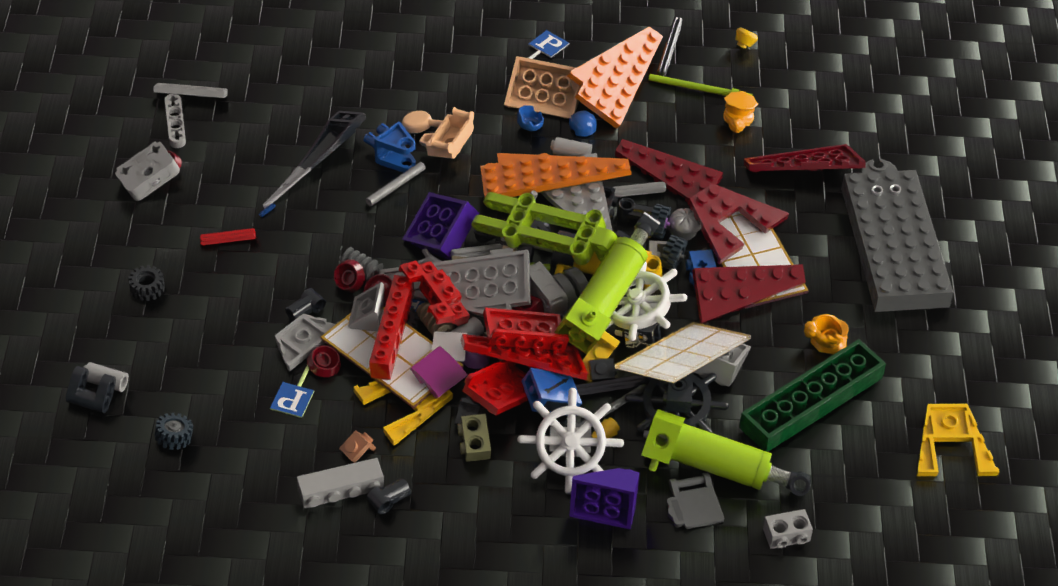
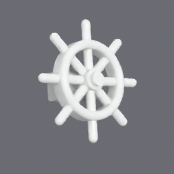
M645 262L630 286L636 285V288L632 290L629 288L625 294L627 297H623L619 305H622V308L617 312L614 311L610 317L612 320L607 328L615 324L620 328L629 330L628 339L630 341L636 339L637 329L652 326L657 322L660 326L666 329L669 328L670 322L664 316L668 312L671 302H684L687 300L686 294H670L667 282L677 275L676 269H671L660 277L655 273L647 272V263ZM644 284L650 285L643 291ZM658 289L661 291V295H651Z
M570 388L568 391V406L555 409L552 412H549L541 402L535 401L533 407L544 418L539 425L536 436L520 435L517 438L519 443L536 444L538 455L542 460V463L531 472V478H538L549 468L551 471L565 476V493L568 495L571 494L573 476L584 474L591 469L593 472L604 471L598 463L604 454L605 446L622 447L624 445L622 439L606 438L604 428L599 421L610 411V404H604L594 414L584 408L577 407V391L575 388ZM568 415L567 427H563L556 419ZM576 415L587 420L580 427H575ZM551 425L550 436H545L548 426ZM592 426L596 432L597 438H591ZM544 444H549V452H552L549 456ZM591 446H597L594 455L591 457L588 454L591 452ZM560 456H566V467L556 464L555 461ZM574 456L580 457L585 464L574 468Z

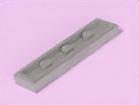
M157 83L154 85V92L225 98L228 91L227 88Z

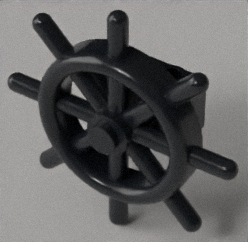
M692 372L675 383L645 376L650 382L647 384L644 394H627L625 396L627 402L643 403L644 413L647 418L637 425L639 432H642L652 424L657 412L652 404L665 405L659 410L671 412L677 416L683 413L688 418L684 420V424L713 433L712 430L704 424L710 409L727 410L729 408L727 402L711 401V394L707 385L716 380L717 376L715 373H710L701 380ZM656 390H660L663 393V397L653 396ZM698 393L702 400H694L692 396ZM691 407L701 408L696 415L691 411Z

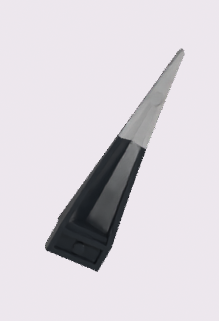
M338 111L332 116L296 169L263 204L264 209L356 132L355 129L366 119L365 114L362 112Z

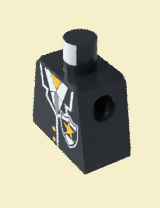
M658 322L652 326L637 329L634 341L628 339L629 330L618 326L615 328V335L624 337L625 347L641 354L662 343L660 324Z

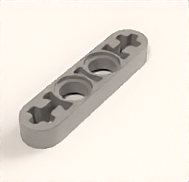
M169 94L165 97L169 142L172 147L181 148L186 144L181 98L178 94ZM172 113L179 114L177 116H171ZM174 125H179V126H180L179 128H176V129L172 128V126H174Z

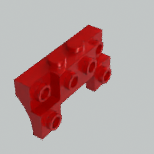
M412 261L399 266V272H403L407 277V283L420 282L419 289L430 303L427 312L433 314L437 325L453 323L459 326L468 323L470 314L460 302L461 293L456 289L450 277L446 275L443 269L437 270L432 261L422 264Z

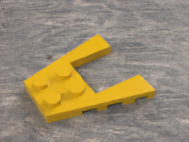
M378 381L369 382V385L363 387L358 385L353 387L354 393L363 405L392 392L390 388L382 382L378 383ZM449 389L436 399L430 392L416 405L412 406L416 412L383 427V432L393 446H395L452 400L453 393Z
M968 404L927 405L917 476L938 475L934 442H972L977 476H998L999 469L993 462L990 450L988 451L986 448L984 437L977 429V423Z

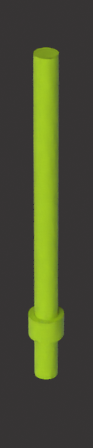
M654 74L649 76V81L724 96L729 95L731 92H739V89L734 88L730 90Z

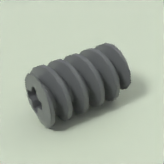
M349 247L344 252L341 262L347 259L359 262L363 267L366 282L371 277L379 274V270L383 269V263L378 265L377 260L372 261L371 257H366L364 253L360 254L358 250L354 251L352 247Z

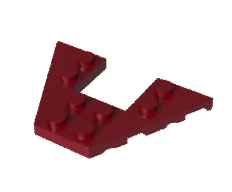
M715 184L709 185L689 198L688 201L696 221L699 220L702 226L701 231L709 242L710 249L714 250L718 258V264L739 252L744 246V243L721 225L720 222L738 211L763 233H767L785 221L789 216L788 212Z

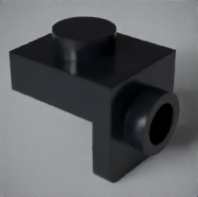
M613 358L588 361L591 381L614 379L615 375H617V369H615L617 365L613 362Z
M470 396L461 398L454 425L461 424V416L478 415L480 404L475 402Z

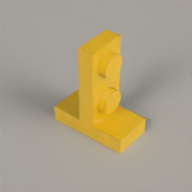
M606 331L582 360L588 372L587 380H585L588 383L592 382L590 380L588 361L608 359L620 343L619 340Z

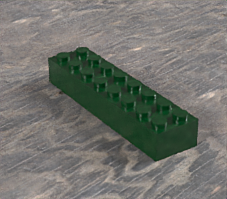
M858 339L741 412L739 428L763 451L768 452L881 380L886 363Z

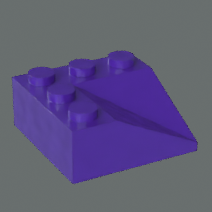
M429 192L402 240L420 249H428L430 253L438 257L452 260L451 250L459 249L472 228L471 223L475 216L479 215V212L467 201Z
M616 468L573 476L569 517L631 529L636 508L640 472Z

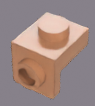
M355 430L343 443L340 450L352 462L356 463L368 448L374 451L376 447L371 443L373 439L366 432L361 434Z

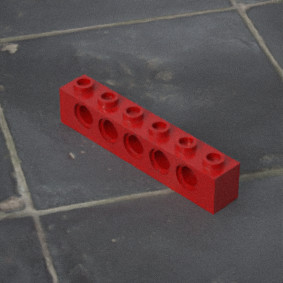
M394 275L369 361L371 378L391 380L415 294L414 282L407 283L406 276Z

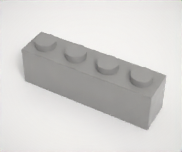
M378 458L297 476V485L303 507L308 508L349 497H357L369 493L375 487L384 488V476Z

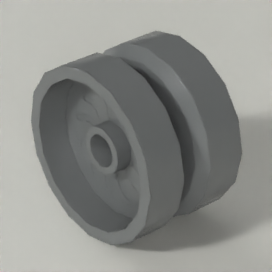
M577 267L569 268L563 274L557 273L552 275L567 295V311L576 302L588 284L585 275Z

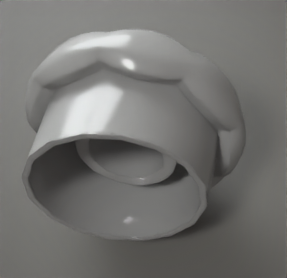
M689 208L677 209L669 217L671 234L685 240L692 239L702 227L699 220L696 221L694 212Z

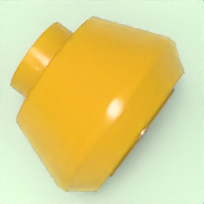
M741 27L736 30L735 40L738 41L737 45L746 49L747 46L751 47L757 42L758 38L754 33Z

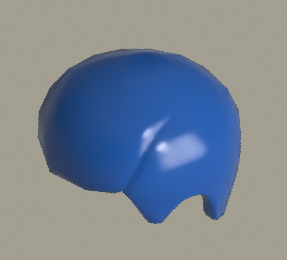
M524 105L519 108L517 113V123L522 129L536 131L543 126L544 118L542 113H536L533 106Z
M577 111L569 119L570 129H573L577 136L592 135L597 128L596 118L588 111Z

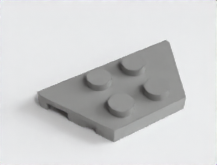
M302 314L275 335V341L287 369L291 371L305 360L314 349L324 345L326 341L321 336L336 324L328 323L325 318H315L311 315Z

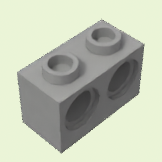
M805 509L765 516L763 525L770 549L809 542L813 531Z

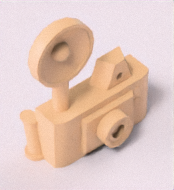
M453 107V115L447 114L442 121L431 119L430 114L425 111H413L403 117L402 124L409 133H420L431 126L438 127L435 133L424 134L419 140L420 144L426 147L428 156L455 158L473 132L474 112H465Z

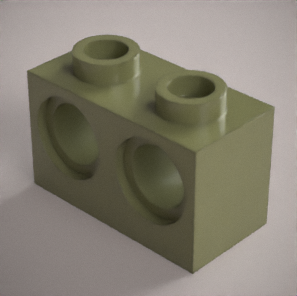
M486 414L461 416V424H457L458 436H462L463 442L460 443L461 455L465 454L466 462L490 459L491 447ZM468 427H475L477 430L471 431ZM477 445L480 448L472 449L470 446Z

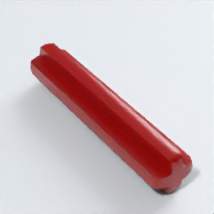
M254 228L200 235L202 246L256 239Z

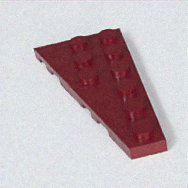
M842 144L744 158V166L751 172L773 170L815 171L818 169L866 168V161L850 146Z
M803 264L694 268L692 271L700 325L712 319L722 317V315L735 312L758 303L763 299L771 298L781 292L799 287L806 282Z

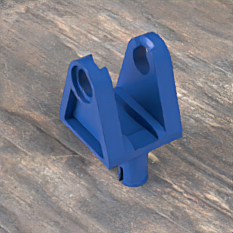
M398 121L390 128L381 123L376 130L380 134L377 137L371 132L365 135L364 142L374 148L375 162L377 164L403 173L416 165V161L410 153L415 150V141L401 122ZM407 161L410 162L411 165H403L402 163Z

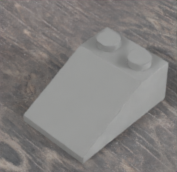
M741 344L697 369L694 373H697L701 378H705L710 373H715L717 378L714 381L721 386L729 387L737 376L751 346Z

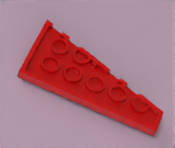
M462 334L461 336L463 350L587 380L588 372L575 346L567 345L565 351L489 345L486 336Z

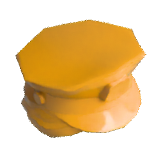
M731 92L724 97L726 108L723 118L729 124L731 131L740 133L753 122V112L758 103L754 96L746 92Z
M823 314L814 317L812 321H808L805 324V336L811 338L810 342L819 352L835 354L846 347L848 339V325L846 322L839 320L833 315Z

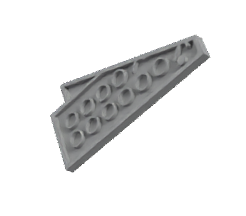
M587 153L582 156L597 157V153ZM602 180L539 192L559 209L584 215L590 210H599L604 218L606 229L612 231Z
M528 250L433 262L437 270L443 269L446 275L450 277L456 289L460 291L462 296L460 302L470 314L484 317L483 311L485 308L512 310V307L531 305L530 259ZM399 267L379 270V274L387 275L392 280L394 275L405 276L403 272H399ZM414 282L415 294L413 299L428 302L419 289L420 282Z

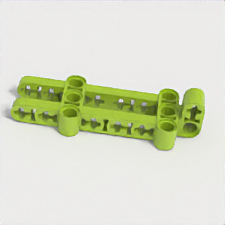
M488 192L483 203L490 209L509 213L508 219L503 221L483 215H476L471 223L472 227L477 231L503 237L510 248H516L522 243L570 254L578 265L587 264L594 252H596L598 259L602 262L618 238L613 231L606 229L604 218L599 210L593 209L584 215L538 204L530 193H524L519 198ZM534 220L578 231L575 237L572 238L531 228Z

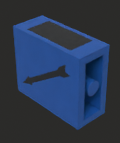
M530 368L521 381L531 409L534 412H538L533 407L535 401L541 402L549 412L568 406L569 389L575 388L577 391L571 376L543 369ZM577 391L576 406L580 407L582 401Z

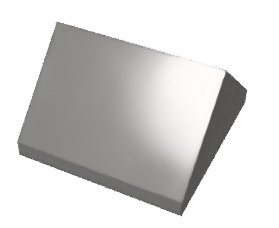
M382 282L354 298L348 324L349 328L378 332L385 303L384 284Z

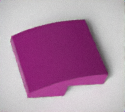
M441 346L409 368L420 384L425 383L436 399L467 376L457 361Z

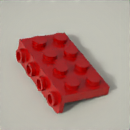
M485 308L483 311L489 345L565 351L569 341L568 335L554 333L561 322L560 314Z
M501 360L477 372L470 373L465 379L463 392L475 402L485 407L490 413L498 415L528 401L521 382L526 373L516 367V363Z

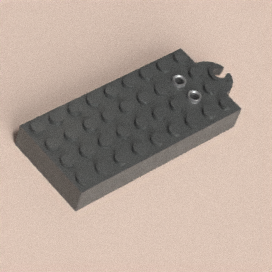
M872 159L866 162V168H862L861 173L844 174L841 190L875 312L949 308L954 292L916 170L898 171L895 165L883 159L879 161L880 168H876Z

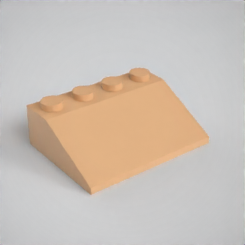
M516 56L504 106L519 109L524 105H531L536 113L541 112L546 115L570 119L571 115L576 112L579 103L574 97L580 86L567 77V75L576 68Z

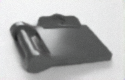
M709 472L692 478L668 480L669 488L673 494V497L667 499L668 517L673 521L675 527L684 526L686 529L724 522V515L715 494ZM699 484H704L705 486L703 488L679 492V488Z

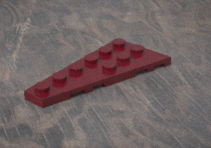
M624 139L621 140L615 151V156L621 159H628L629 165L638 167L644 175L652 176L655 182H665L667 190L675 195H681L687 203L689 198L709 185H718L723 175L721 171Z

